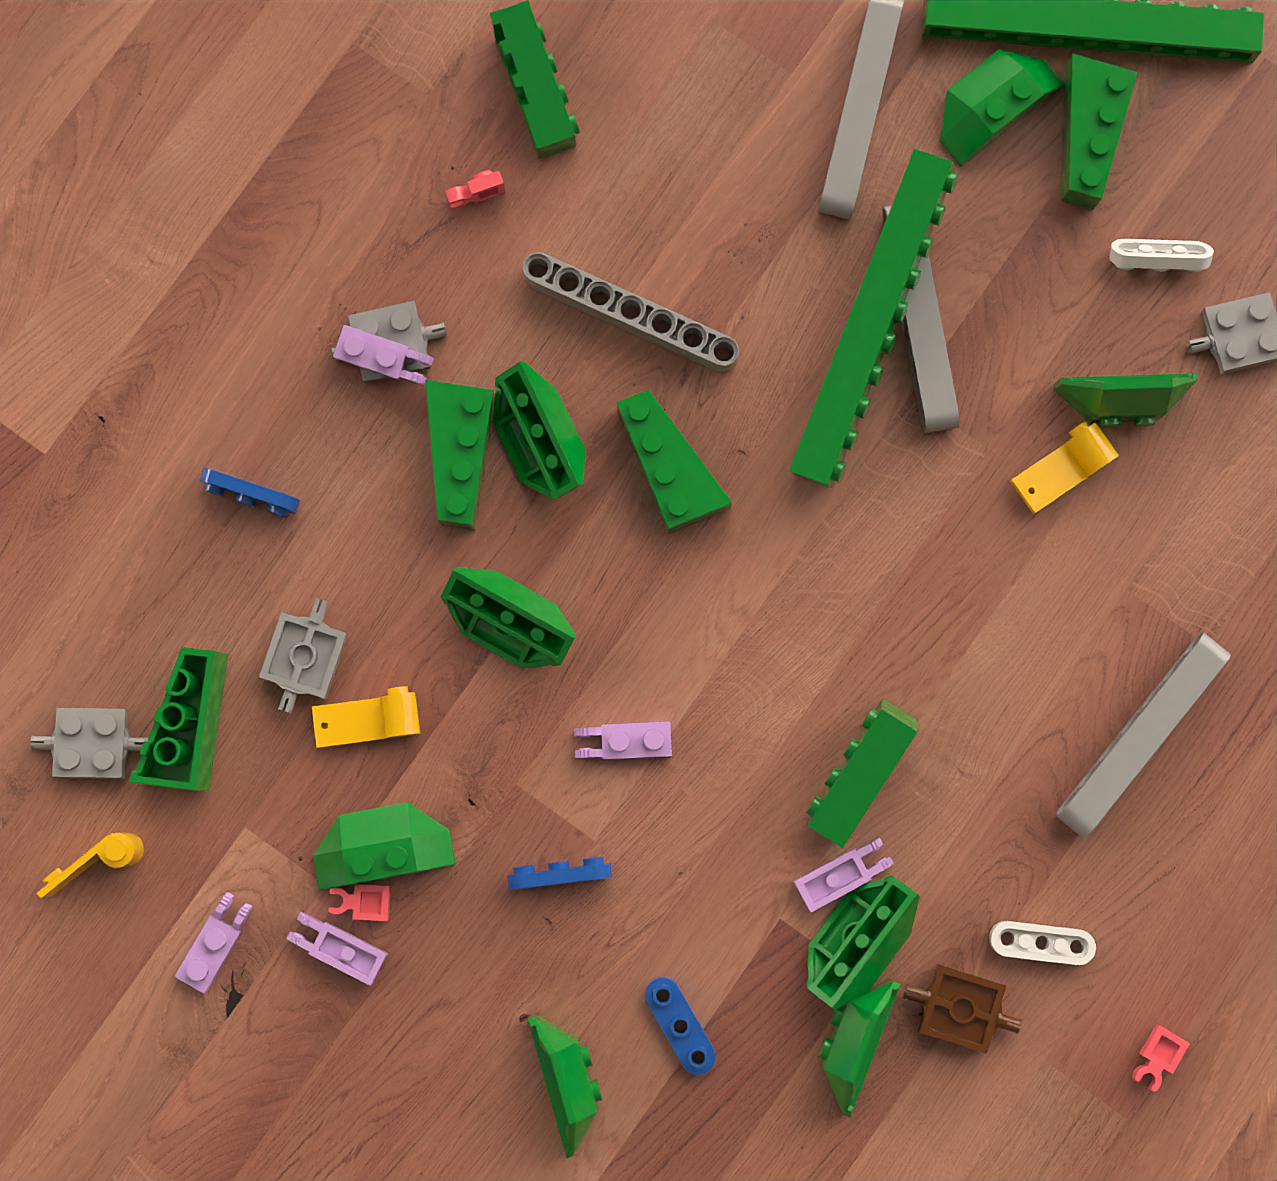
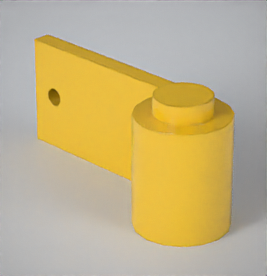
M1084 421L1069 432L1072 436L1069 441L1010 480L1033 514L1119 456L1096 422L1089 426L1087 421Z
M408 686L387 689L388 695L381 698L312 706L316 747L321 748L421 734L416 693L408 692Z
M130 832L112 833L102 839L63 872L60 868H57L43 880L44 884H48L38 891L37 894L40 898L53 897L98 859H101L107 866L113 868L133 866L142 858L144 844L136 834Z

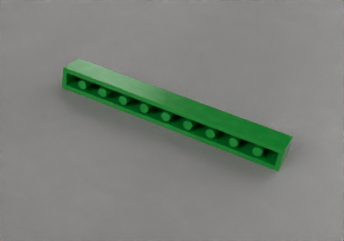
M924 0L922 37L1253 63L1262 52L1264 12H1254L1252 8L1239 7L1234 10L1220 9L1219 6L1213 4L1201 7H1190L1183 2H1171L1167 5L1153 4L1151 0H1135L1134 2L1120 0Z
M917 149L913 150L789 471L794 475L831 489L834 482L839 483L846 468V463L842 461L846 451H852L858 438L859 432L855 428L859 417L863 419L866 417L871 404V399L867 398L872 386L877 387L883 373V367L880 366L884 353L889 355L894 346L896 335L892 334L896 322H902L908 309V303L905 302L909 289L915 290L921 271L917 270L920 260L922 257L927 258L933 244V238H930L934 225L939 226L944 217L946 206L942 204L946 193L952 194L956 186L958 174L955 173L953 161Z

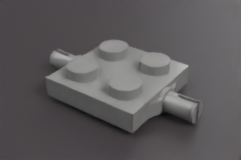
M1270 292L1204 308L1202 316L1206 325L1205 337L1187 340V348H1190L1188 350L1190 354L1210 350L1217 361L1221 375L1276 362L1277 312Z
M415 301L348 315L351 327L408 346L410 350L427 355L428 340L447 337V332L444 330L446 329L444 322L424 327L419 319ZM335 347V348H332V353H333V354H334V352H335L336 347ZM407 358L403 370L415 372L429 369L430 365L425 366ZM360 367L364 383L389 378Z
M315 598L310 617H295L283 612L280 614L259 678L274 682L282 689H285L278 707L279 710L292 714L298 694H311L327 699L348 634L332 629L322 622L329 604L325 600Z
M57 708L55 729L52 736H32L30 741L34 743H30L31 750H51L53 756L52 777L125 779V763L130 751H141L143 745L138 744H143L144 741L148 740V737L135 738L130 736L128 730L129 711L127 709Z

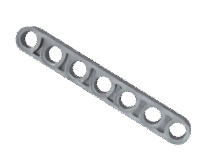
M869 0L820 200L819 213L851 220L904 0Z
M892 205L882 208L883 225H885ZM928 255L927 258L922 257L917 268V270L921 271L920 278L915 290L909 289L905 299V302L908 303V309L902 321L920 421L924 433L958 428L960 425L958 405Z
M532 253L523 262L522 267L525 281L529 287L716 372H729L737 364L739 346L734 339L545 253ZM542 265L548 271L543 277L536 278L530 275L532 267ZM566 279H574L578 282V287L573 291L567 292L561 289L560 284ZM599 292L605 293L609 297V301L600 306L595 305L591 301V297ZM633 306L640 311V314L637 318L630 320L623 317L621 312L624 308ZM658 320H665L670 324L671 328L668 332L661 334L654 331L652 325ZM688 334H696L701 338L702 342L699 346L692 348L685 345L683 338ZM722 347L727 348L731 351L733 357L728 361H719L714 355L715 350Z
M1204 632L1198 635L1064 801L1055 816L1082 838L1088 836L1224 667L1231 654Z

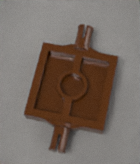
M937 964L932 983L928 986L927 990L909 984L905 986V990L918 995L904 992L903 998L922 1003L923 1014L918 1032L987 1054L991 1038L998 1028L1018 1034L1020 1028L1007 1023L1019 1026L1022 1024V1019L1002 1014V1000L1006 989L1004 984Z

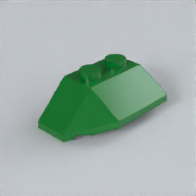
M999 49L947 89L940 142L960 167H962L1063 88L1065 84L1044 59Z
M520 361L495 377V387L497 389L494 398L493 424L521 483L547 495L552 500H557L583 484L586 449L557 389L526 362Z
M1198 373L1061 377L1054 384V391L1089 423H1100L1102 428L1119 427L1121 422H1134L1136 427H1147L1155 425V421H1158L1169 412L1198 380Z
M455 567L440 596L444 604H447L450 614L463 636L521 669L561 665L576 638V634L557 604L498 571Z
M409 802L339 815L313 855L319 890L456 864L450 830Z
M892 875L884 877L883 880L863 884L848 892L808 944L809 979H807V988L834 1010L868 992L911 935L920 895Z
M888 979L872 986L868 992L834 1010L830 1024L835 1025L830 1039L824 1038L818 1053V1057L822 1059L821 1067L843 1115L851 1118L855 1104L901 985L893 979Z
M536 1014L531 1015L527 1019L565 1155L566 1158L574 1156L598 1112L597 1102L603 1100L598 1080L591 1081L587 1067L593 1066L588 1046L581 1047L578 1037Z

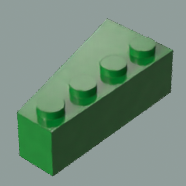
M529 0L490 13L494 39L538 159L576 147L575 135L580 133L574 114L568 115L565 104L569 103L565 88L562 83L557 84L554 75L557 72L556 64L552 54H547L543 44L546 42L544 31L540 22L536 23Z
M1071 55L1064 68L1065 94L1063 108H1065L1063 127L1064 156L1062 158L1061 201L1094 210L1101 201L1138 72L1080 55Z
M425 380L437 520L444 526L475 530L493 420L495 393L491 389Z
M649 389L617 402V411L668 534L731 509L733 502Z
M181 647L165 688L167 692L161 707L156 710L153 721H155L148 740L143 743L139 753L141 758L136 770L132 771L128 782L194 791H209L228 654Z
M885 699L881 700L876 710L871 709L861 725L864 730L858 739L853 737L843 753L846 759L840 769L834 767L824 784L828 788L822 798L816 795L806 811V814L810 815L807 826L841 848L849 840L918 732V720Z

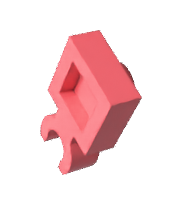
M490 170L474 175L473 180L467 181L468 185L454 187L445 191L451 210L462 207L472 201L475 204L506 193L500 171L492 173Z
M355 884L354 894H350L341 887L330 889V894H339L343 898V904L340 907H329V913L341 914L348 909H353L352 920L389 921L391 885Z
M1156 1024L1139 1053L1147 1061L1133 1071L1132 1079L1139 1082L1145 1073H1150L1152 1081L1148 1089L1156 1092L1162 1084L1161 1073L1163 1069L1173 1074L1190 1043L1161 1025Z

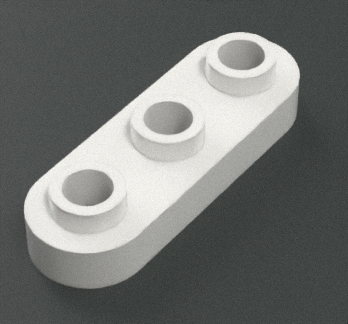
M1119 239L1112 243L1109 258L1117 268L1122 270L1149 268L1155 271L1180 269L1189 272H1200L1210 267L1214 251L1209 245L1198 241Z
M1001 921L993 926L989 934V942L992 949L1005 957L1083 965L1088 963L1096 952V944L1093 937L1088 932L1080 929ZM1004 932H1009L1012 935V941L1008 945H1004L1001 942V935ZM1039 936H1044L1047 942L1046 946L1042 949H1038L1035 944ZM1074 940H1078L1081 943V949L1077 953H1073L1070 949V944Z

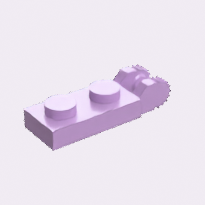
M343 325L333 355L334 359L396 380L401 378L425 386L427 378L422 374L403 370L406 359L414 360L425 366H432L434 361L433 357L410 350L408 346L347 325Z
M670 722L601 725V727L574 729L575 737L590 738L591 736H602V749L580 748L575 750V758L603 757V760L672 756Z
M880 838L863 845L857 850L853 848L793 881L810 913L872 880V876L894 864L891 857L883 858L867 869L863 864L861 857L877 851L883 845Z
M229 892L223 896L214 914L209 916L174 976L204 994L209 991L241 936V929L253 906L245 903L239 909L232 925L223 921L222 919L231 907L234 895Z
M299 913L297 920L301 924L319 931L315 942H312L305 938L304 935L290 931L287 936L289 941L309 951V955L370 986L373 984L388 955L387 952L328 922L323 923L306 913Z

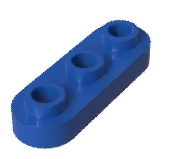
M203 468L199 479L201 483L205 484L203 490L209 493L223 496L226 491L237 495V502L251 507H255L256 503L259 502L269 506L268 512L285 518L288 517L289 513L296 514L300 504L299 499L208 468Z
M603 857L582 859L583 866L570 868L569 861L548 863L549 870L535 872L534 865L514 867V874L507 875L508 888L510 890L612 877L611 863H604Z
M668 977L653 979L646 988V1001L681 1064L691 1074L701 1075L707 1073L715 1063V1051L679 986ZM660 989H666L670 993L669 999L665 1002H661L656 998V993ZM677 1020H684L687 1023V1029L684 1032L675 1031L674 1023ZM702 1051L705 1055L704 1060L701 1063L693 1062L691 1059L693 1052Z

